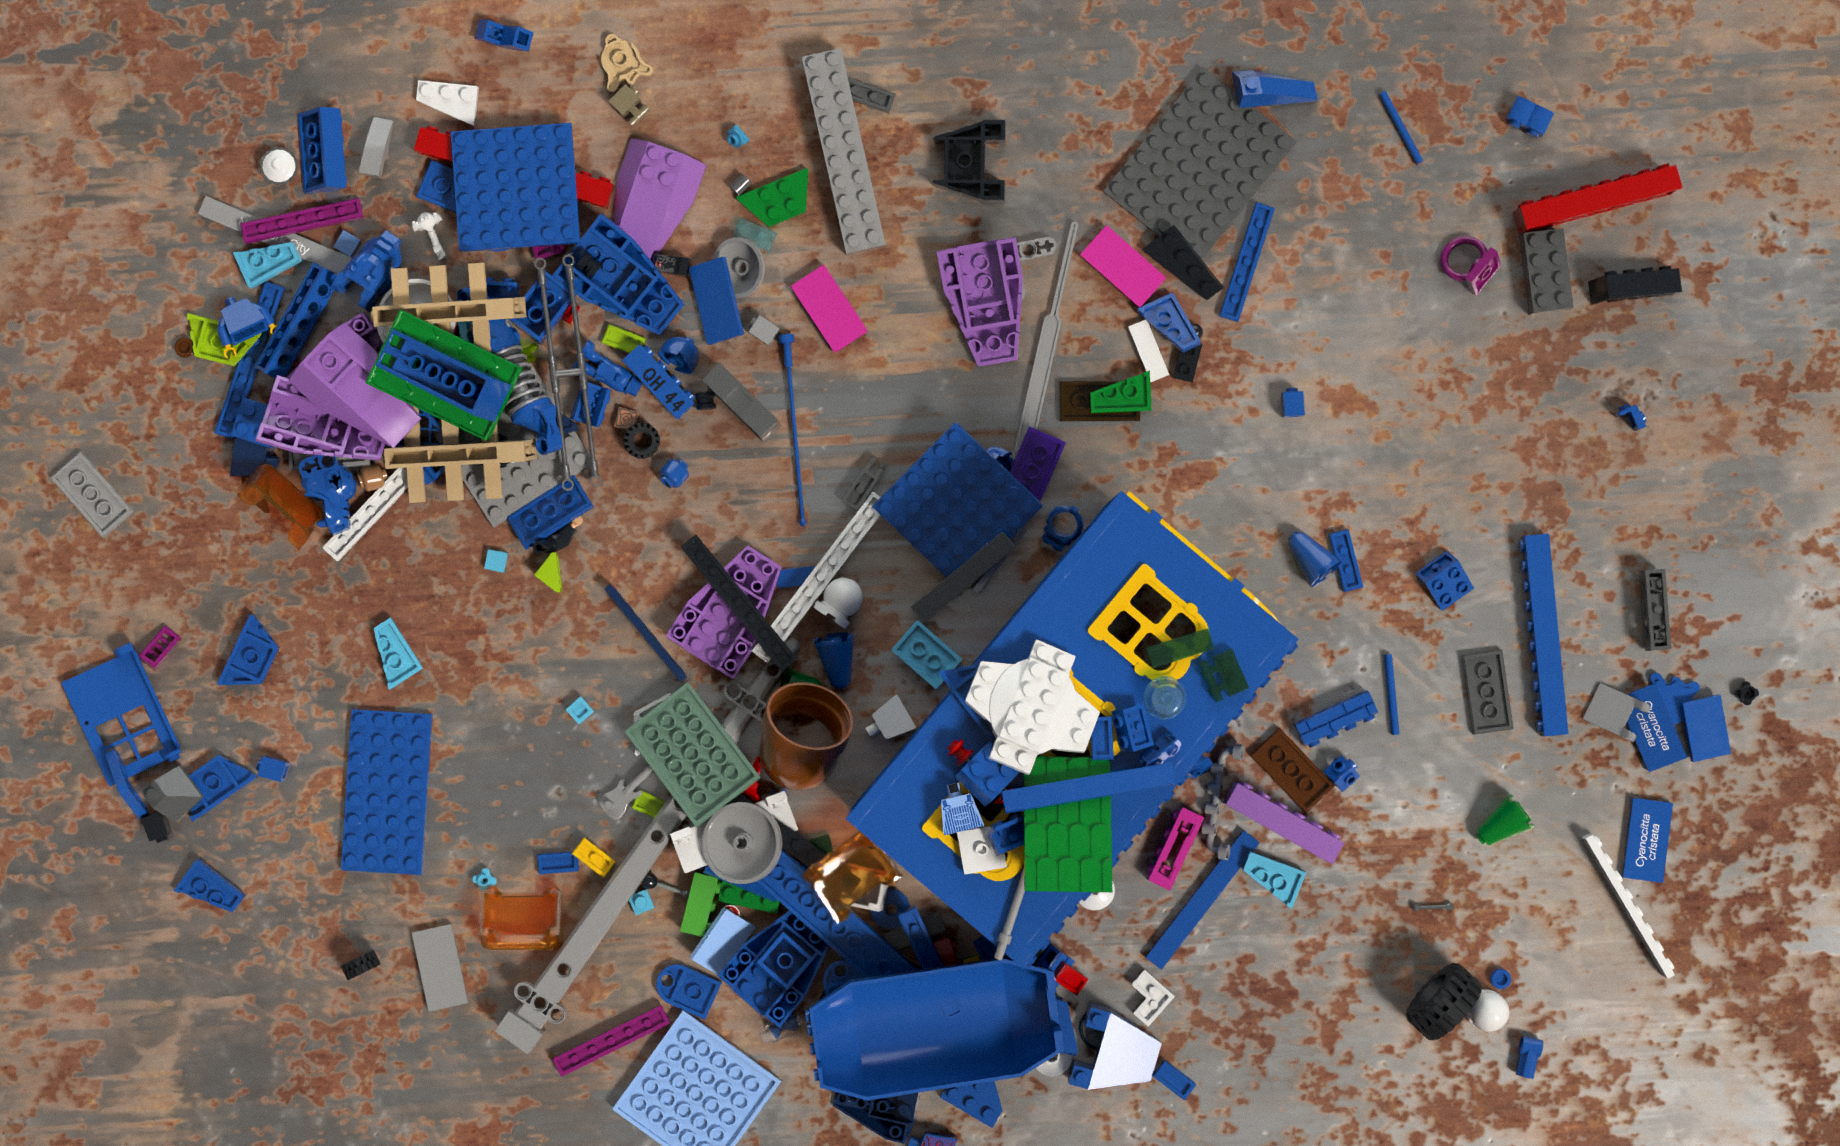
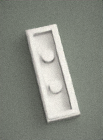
M1143 320L1128 326L1146 372L1150 370V383L1169 376L1149 323Z

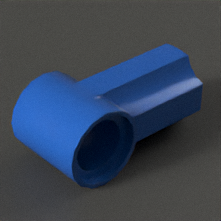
M1526 1036L1521 1037L1518 1048L1520 1055L1516 1075L1534 1079L1537 1061L1543 1050V1040Z

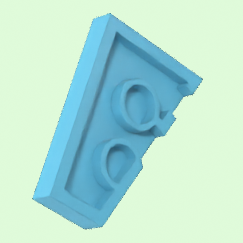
M292 242L266 248L250 249L249 251L233 252L248 288L251 289L302 262L295 243Z
M392 618L373 628L389 690L424 669Z
M1250 850L1242 867L1244 872L1264 886L1289 908H1293L1307 873L1305 870Z

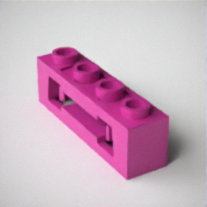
M1180 807L1179 810L1175 809L1171 818L1174 822L1171 828H1166L1163 835L1165 841L1162 846L1159 845L1154 854L1157 858L1154 864L1150 863L1146 871L1148 881L1169 891L1204 820V817L1183 807ZM1183 820L1184 822L1180 830L1188 833L1192 823L1193 826L1188 836H1184L1172 862L1173 868L1167 878L1166 876L1171 867L1163 863L1161 871L1158 872L1162 861L1165 862L1179 833L1177 829L1181 821Z

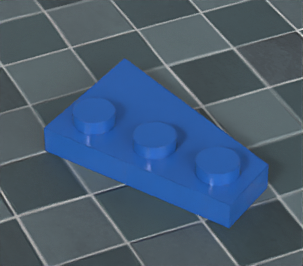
M1173 292L1137 309L1138 314L1182 353L1201 344L1198 335Z
M199 858L193 863L173 890L190 895L194 899L209 902L211 905L230 912H234L246 896V894Z

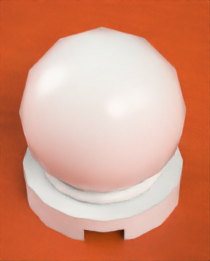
M841 577L833 580L826 586L823 593L824 601H816L813 608L825 616L829 613L834 617L832 621L846 629L850 624L846 619L860 609L863 593L854 580Z
M1482 989L1479 999L1466 1017L1471 1024L1486 1032L1496 1031L1502 1028L1508 1021L1509 1005L1505 998L1495 991Z

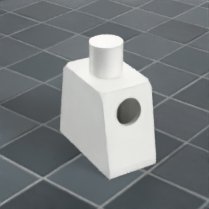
M895 695L872 714L875 723L866 727V730L871 738L882 732L885 739L913 730L916 726L898 695Z

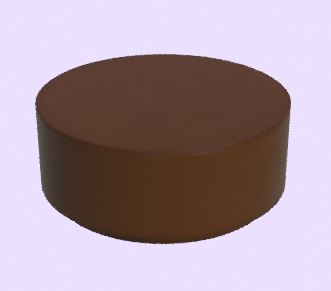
M185 337L177 340L175 343L177 355L183 358L192 357L194 355L193 341Z

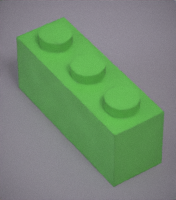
M699 871L694 873L680 929L681 932L701 937L705 935L712 925L709 917L710 913L714 914L717 902L714 901L715 893L719 894L722 882H719V879Z

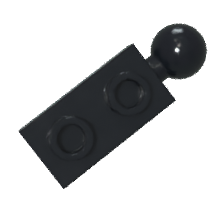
M1192 324L1196 334L1201 338L1203 335L1202 327L1199 324ZM1202 344L1183 353L1179 351L1173 378L1193 383Z

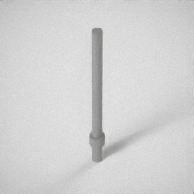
M1024 868L1003 931L1000 932L997 940L999 943L994 958L998 960L1003 959L1006 947L1010 945L1012 939L1010 935L1025 893Z

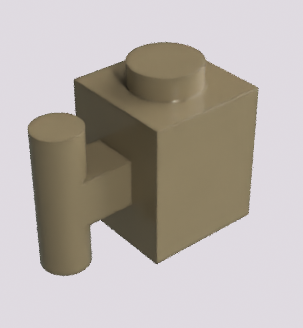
M625 84L609 100V103L623 118L631 113L633 116L628 122L634 127L650 109L645 104L638 109L637 106L641 103L638 97L640 93L633 86L629 88Z

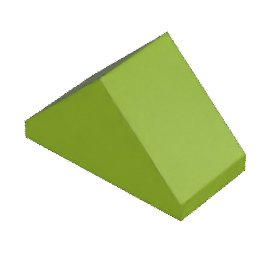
M552 552L534 575L555 592L563 593L559 556L557 552Z

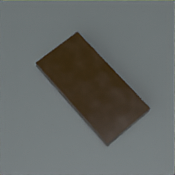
M1060 381V422H1140V412L1091 413L1090 393L1121 381Z

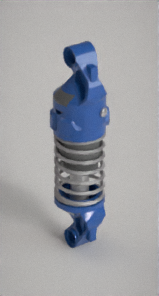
M470 286L457 291V301L471 300ZM508 319L489 320L492 353L523 368L510 394L512 397L508 399L505 407H510L517 404L508 412L512 423L527 427L538 433L535 446L541 455L561 450L563 443L556 423V406L552 403L549 396L544 395L545 389L539 387L541 381L535 379L536 372L531 371L532 364L526 362L527 355L522 354L523 347L520 343L521 337L516 328H512V323ZM471 321L467 338L470 343L474 344L473 324ZM537 382L534 388H528L530 383ZM535 391H542L539 396L533 398L532 394Z

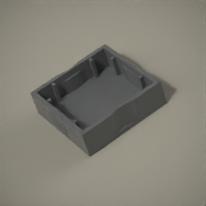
M720 363L702 379L706 386L712 392H715V395L764 443L781 427L778 419Z

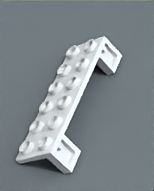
M785 791L755 803L766 809L774 818L794 832L798 831ZM708 822L701 824L698 828L695 826L692 828L687 827L670 834L684 873L708 865L702 848L703 833Z

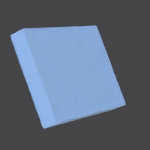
M723 907L690 955V958L718 975L746 942L755 926Z

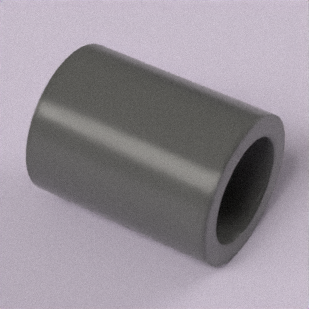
M741 174L729 187L740 196L752 183L744 174Z

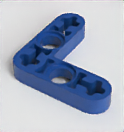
M113 749L105 753L115 785L121 797L139 820L149 816V811L144 801L129 782L118 751Z

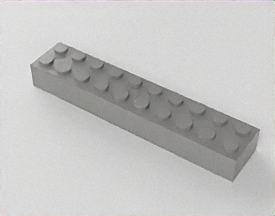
M841 48L803 56L802 62L846 255L886 247Z

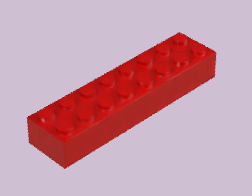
M1667 163L1657 166L1651 172L1650 168L1638 171L1632 177L1630 174L1619 176L1613 182H1611V179L1600 181L1594 187L1588 184L1579 187L1580 189L1575 190V192L1569 189L1560 192L1556 197L1550 194L1541 197L1537 202H1534L1533 199L1524 201L1513 211V216L1518 234L1521 235L1672 195L1683 187L1677 165L1670 166Z

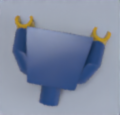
M229 297L225 300L226 307L221 310L222 317L219 319L217 328L221 344L225 346V358L228 359L226 353L229 350H232L236 357V350L231 347V343L235 346L268 330V326L270 328L269 336H272V330L276 329L277 325H274L275 321L266 307L257 303H251L245 298L238 302L235 297Z

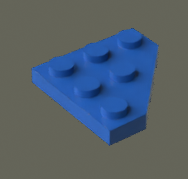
M995 1081L945 1088L940 1096L943 1100L993 1128L1002 1112Z

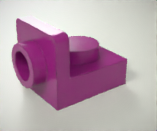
M565 245L532 247L535 260L537 258L546 259L554 255L565 254Z

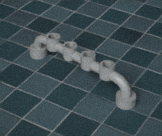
M1235 743L1234 747L1223 749L1219 754L1217 763L1213 762L1211 766V774L1215 775L1214 783H1209L1208 794L1212 795V802L1206 803L1205 814H1209V822H1204L1202 826V834L1207 835L1206 844L1208 849L1212 853L1217 854L1218 859L1228 860L1230 845L1221 843L1218 847L1214 843V837L1217 833L1216 823L1220 812L1219 803L1223 792L1222 782L1226 772V758L1232 755L1233 759L1243 760L1245 754V745Z

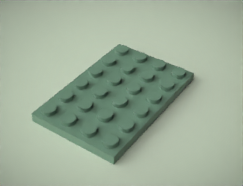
M689 682L624 731L697 828L761 778Z

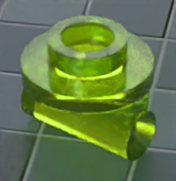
M532 343L526 348L523 347L522 354L527 355L526 362L533 363L535 361V356L532 353L538 350L539 346L537 343Z

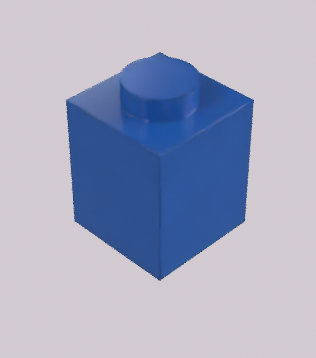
M1287 388L1286 392L1281 393L1282 418L1303 417L1305 415L1303 391H1298V388Z
M263 756L262 759L258 760L256 766L257 776L285 782L290 762L270 756Z

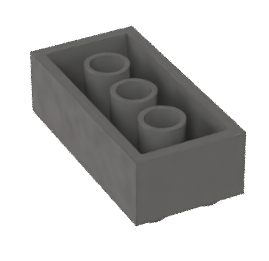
M1564 228L1521 234L1519 242L1529 315L1569 311L1574 308Z

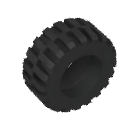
M1458 963L1446 965L1422 986V989L1417 992L1415 998L1410 1002L1406 1012L1407 1021L1428 1040L1435 1041L1444 1037L1468 1015L1471 1008L1476 1004L1482 992L1480 982L1462 965Z

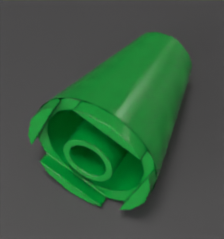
M1512 794L1507 796L1477 829L1478 834L1476 836L1482 845L1485 843L1488 846L1535 827L1534 824H1529L1532 820L1519 802L1516 803L1515 800L1512 801L1515 798Z

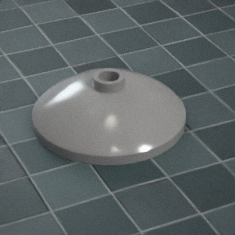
M742 237L730 238L721 243L715 251L713 259L726 257L735 298H743L753 294L761 285L765 272L764 258L760 249L755 243Z

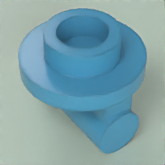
M738 125L727 131V141L735 148H739L750 141Z

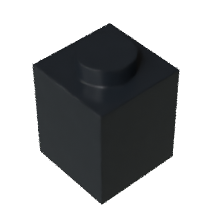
M159 812L141 819L149 842L156 840V843L168 840L167 835L173 834L168 818Z

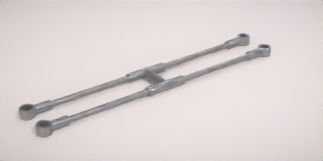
M567 254L563 257L562 262L565 266L567 281L569 282L578 368L557 370L545 287L547 283L545 276L546 261L543 258H537L534 261V266L537 269L538 284L541 288L549 351L550 380L552 393H554L558 428L563 443L561 448L563 463L561 465L563 475L562 488L569 491L573 489L574 483L571 480L570 467L567 462L559 399V378L579 376L591 462H589L591 471L590 484L593 487H599L602 484V479L599 477L598 462L595 458L587 394V373L584 353H582L574 289V257ZM566 257H570L572 259L571 264L565 263L564 260ZM539 260L544 262V266L541 268L536 266V262ZM593 478H599L600 483L598 485H593ZM570 481L572 484L571 488L566 489L564 482Z

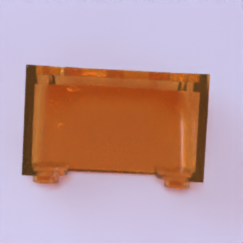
M270 464L259 466L238 488L237 496L245 503L254 505L264 497L291 521L292 527L288 531V540L298 550L306 543L316 528V522L322 518L321 509Z
M858 832L808 868L802 877L832 919L838 924L849 918L851 912L849 906L879 884L888 886L896 884L903 875L888 854L863 833Z
M549 887L543 891V896H503L502 892L497 888L481 890L478 936L482 947L488 950L560 949L563 945L562 889Z

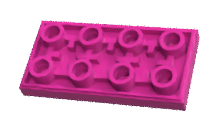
M1108 225L1102 229L1080 254L1086 262L1138 308L1148 300L1166 279L1160 271Z
M824 264L791 286L834 353H837L868 332Z

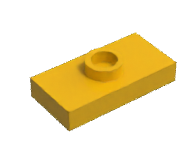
M584 837L571 853L602 878L606 876L616 863V861Z

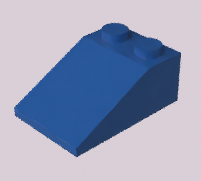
M545 271L547 282L545 287L552 333L571 305L569 288ZM537 279L524 296L527 317L508 320L539 345H542L547 336L541 288Z

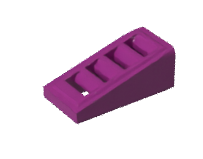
M164 625L141 652L139 659L155 671L181 637ZM164 633L173 640L171 643L162 637ZM160 640L168 647L165 649L157 642ZM153 647L157 648L162 654L159 655L153 651ZM151 654L156 658V661L154 662L147 655Z

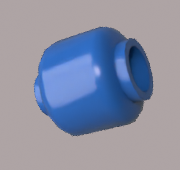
M670 459L659 471L660 481L670 489L672 487H680L689 477L688 465L682 459Z

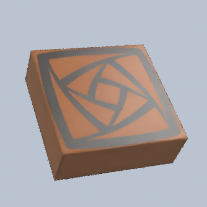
M619 407L614 427L627 430L630 426L637 423L639 412Z

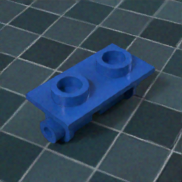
M1171 732L1165 733L1155 742L1159 749L1156 751L1150 746L1140 755L1141 758L1138 761L1144 767L1163 764L1164 760L1169 756H1174L1179 751L1181 743Z

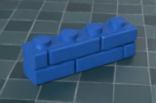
M1365 690L1293 723L1302 745H1308L1311 748L1320 744L1319 739L1324 737L1331 739L1339 735L1337 731L1343 728L1348 731L1357 726L1356 722L1363 720L1365 723L1374 719V714L1378 713V710L1369 691Z

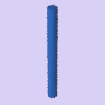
M1387 92L1380 93L1379 96L1416 165L1423 162L1424 160Z
M1392 654L1384 655L1391 734L1398 735L1400 732Z

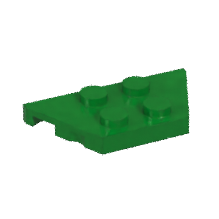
M808 168L736 198L739 203L759 218L768 228L806 213Z

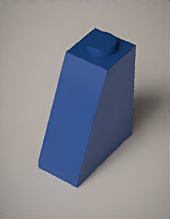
M1055 996L1064 1051L1060 1053L1076 1056L1078 1048L1068 1003L1063 1001L1062 997Z

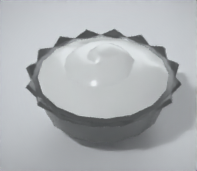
M281 146L278 148L273 147L261 157L262 161L259 164L261 167L260 173L263 174L264 179L268 180L270 184H276L277 186L280 184L285 185L297 175V169L299 168L297 165L298 160L288 148L284 149Z

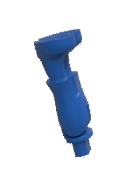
M588 340L582 350L584 358L599 366L595 368L585 361L587 375L593 377L594 380L601 381L615 391L624 392L625 395L629 393L636 397L643 383L636 380V376H633L624 367L613 363L608 357L601 356L596 352L595 344ZM577 360L572 368H578Z

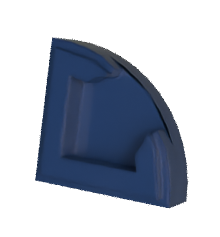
M562 416L564 435L578 431L575 422L568 417Z

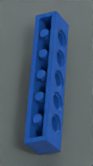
M314 262L312 263L256 362L255 368L275 379L277 375L281 377L287 376L294 360L298 357L299 351L307 341L312 328L317 323L321 312L328 304V300L334 291L331 286L337 276L336 274Z

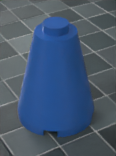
M1296 531L1288 538L1289 542L1287 545L1310 587L1320 584L1330 572L1333 573L1342 563L1337 556L1303 531L1300 533Z
M848 632L826 634V638L822 640L820 636L816 637L814 645L831 686H835L836 689L846 688L847 684L851 683L854 634L851 633L848 636Z

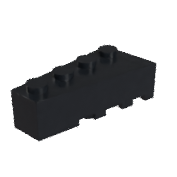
M1671 266L1659 267V270L1654 271L1653 267L1642 268L1641 272H1635V269L1623 270L1622 274H1617V271L1604 272L1605 276L1588 281L1591 305L1607 300L1608 303L1626 300V298L1628 300H1635L1645 296L1646 298L1682 292L1679 268L1671 269Z

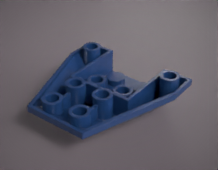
M835 1092L833 1106L882 1138L905 1144L916 1120L921 1092L874 1100H863Z

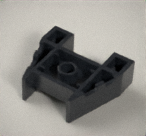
M983 120L934 137L935 144H945L944 180H933L935 187L985 204H1005V180H985V144H1006L1005 120Z

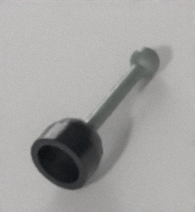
M648 872L644 878L642 887L646 889L659 886L682 894L684 898L689 897L690 892L688 890L682 891L660 883L653 873Z

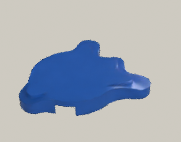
M1652 673L1650 675L1651 684L1656 683L1673 724L1675 725L1683 721L1680 703L1692 700V697L1700 690V685L1697 682L1684 684L1678 677L1671 678L1670 683L1667 684L1661 674Z

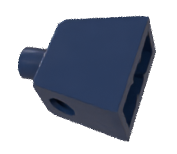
M235 438L230 476H266L268 468H279L280 457L269 456L270 448Z

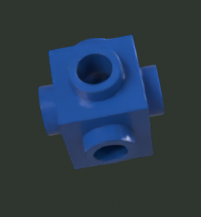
M1342 755L1323 771L1341 792L1345 791L1360 777L1356 771L1357 765L1351 759L1346 760Z

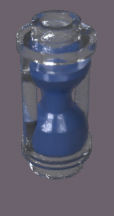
M796 1009L780 1028L769 1022L761 1027L762 1032L759 1034L764 1043L768 1042L772 1045L800 1029L801 1025L805 1022L800 1012Z

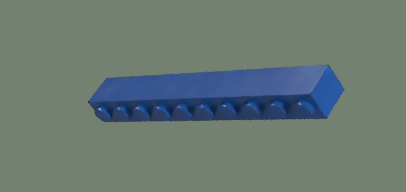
M1549 534L1521 536V540H1519V551L1523 553L1521 571L1525 573V580H1523L1522 585L1523 591L1527 594L1524 606L1525 611L1529 614L1526 626L1527 631L1531 635L1528 647L1529 652H1532L1533 655L1530 667L1531 672H1534L1535 680L1532 681V688L1537 696V700L1534 701L1535 712H1538L1539 720L1536 721L1537 732H1540V736L1566 735L1569 733Z

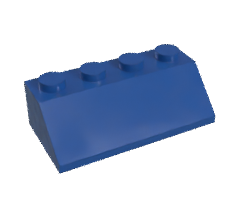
M317 107L299 113L298 127L303 192H332L347 188L340 108Z

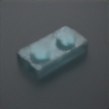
M740 218L732 236L749 239L758 248L770 252L777 233Z

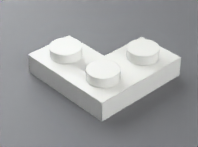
M1143 969L1131 985L1146 998L1133 1011V1014L1149 1027L1175 996Z

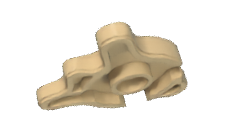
M615 34L606 36L601 64L608 75L607 90L609 93H616L622 80H626L629 85H633L639 76L649 77L653 74V68L642 61L637 47L632 42L630 43L618 38Z

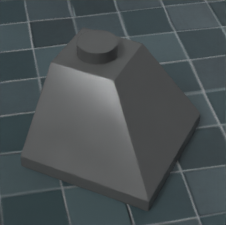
M181 765L154 780L142 792L154 810L175 822H179L204 797Z

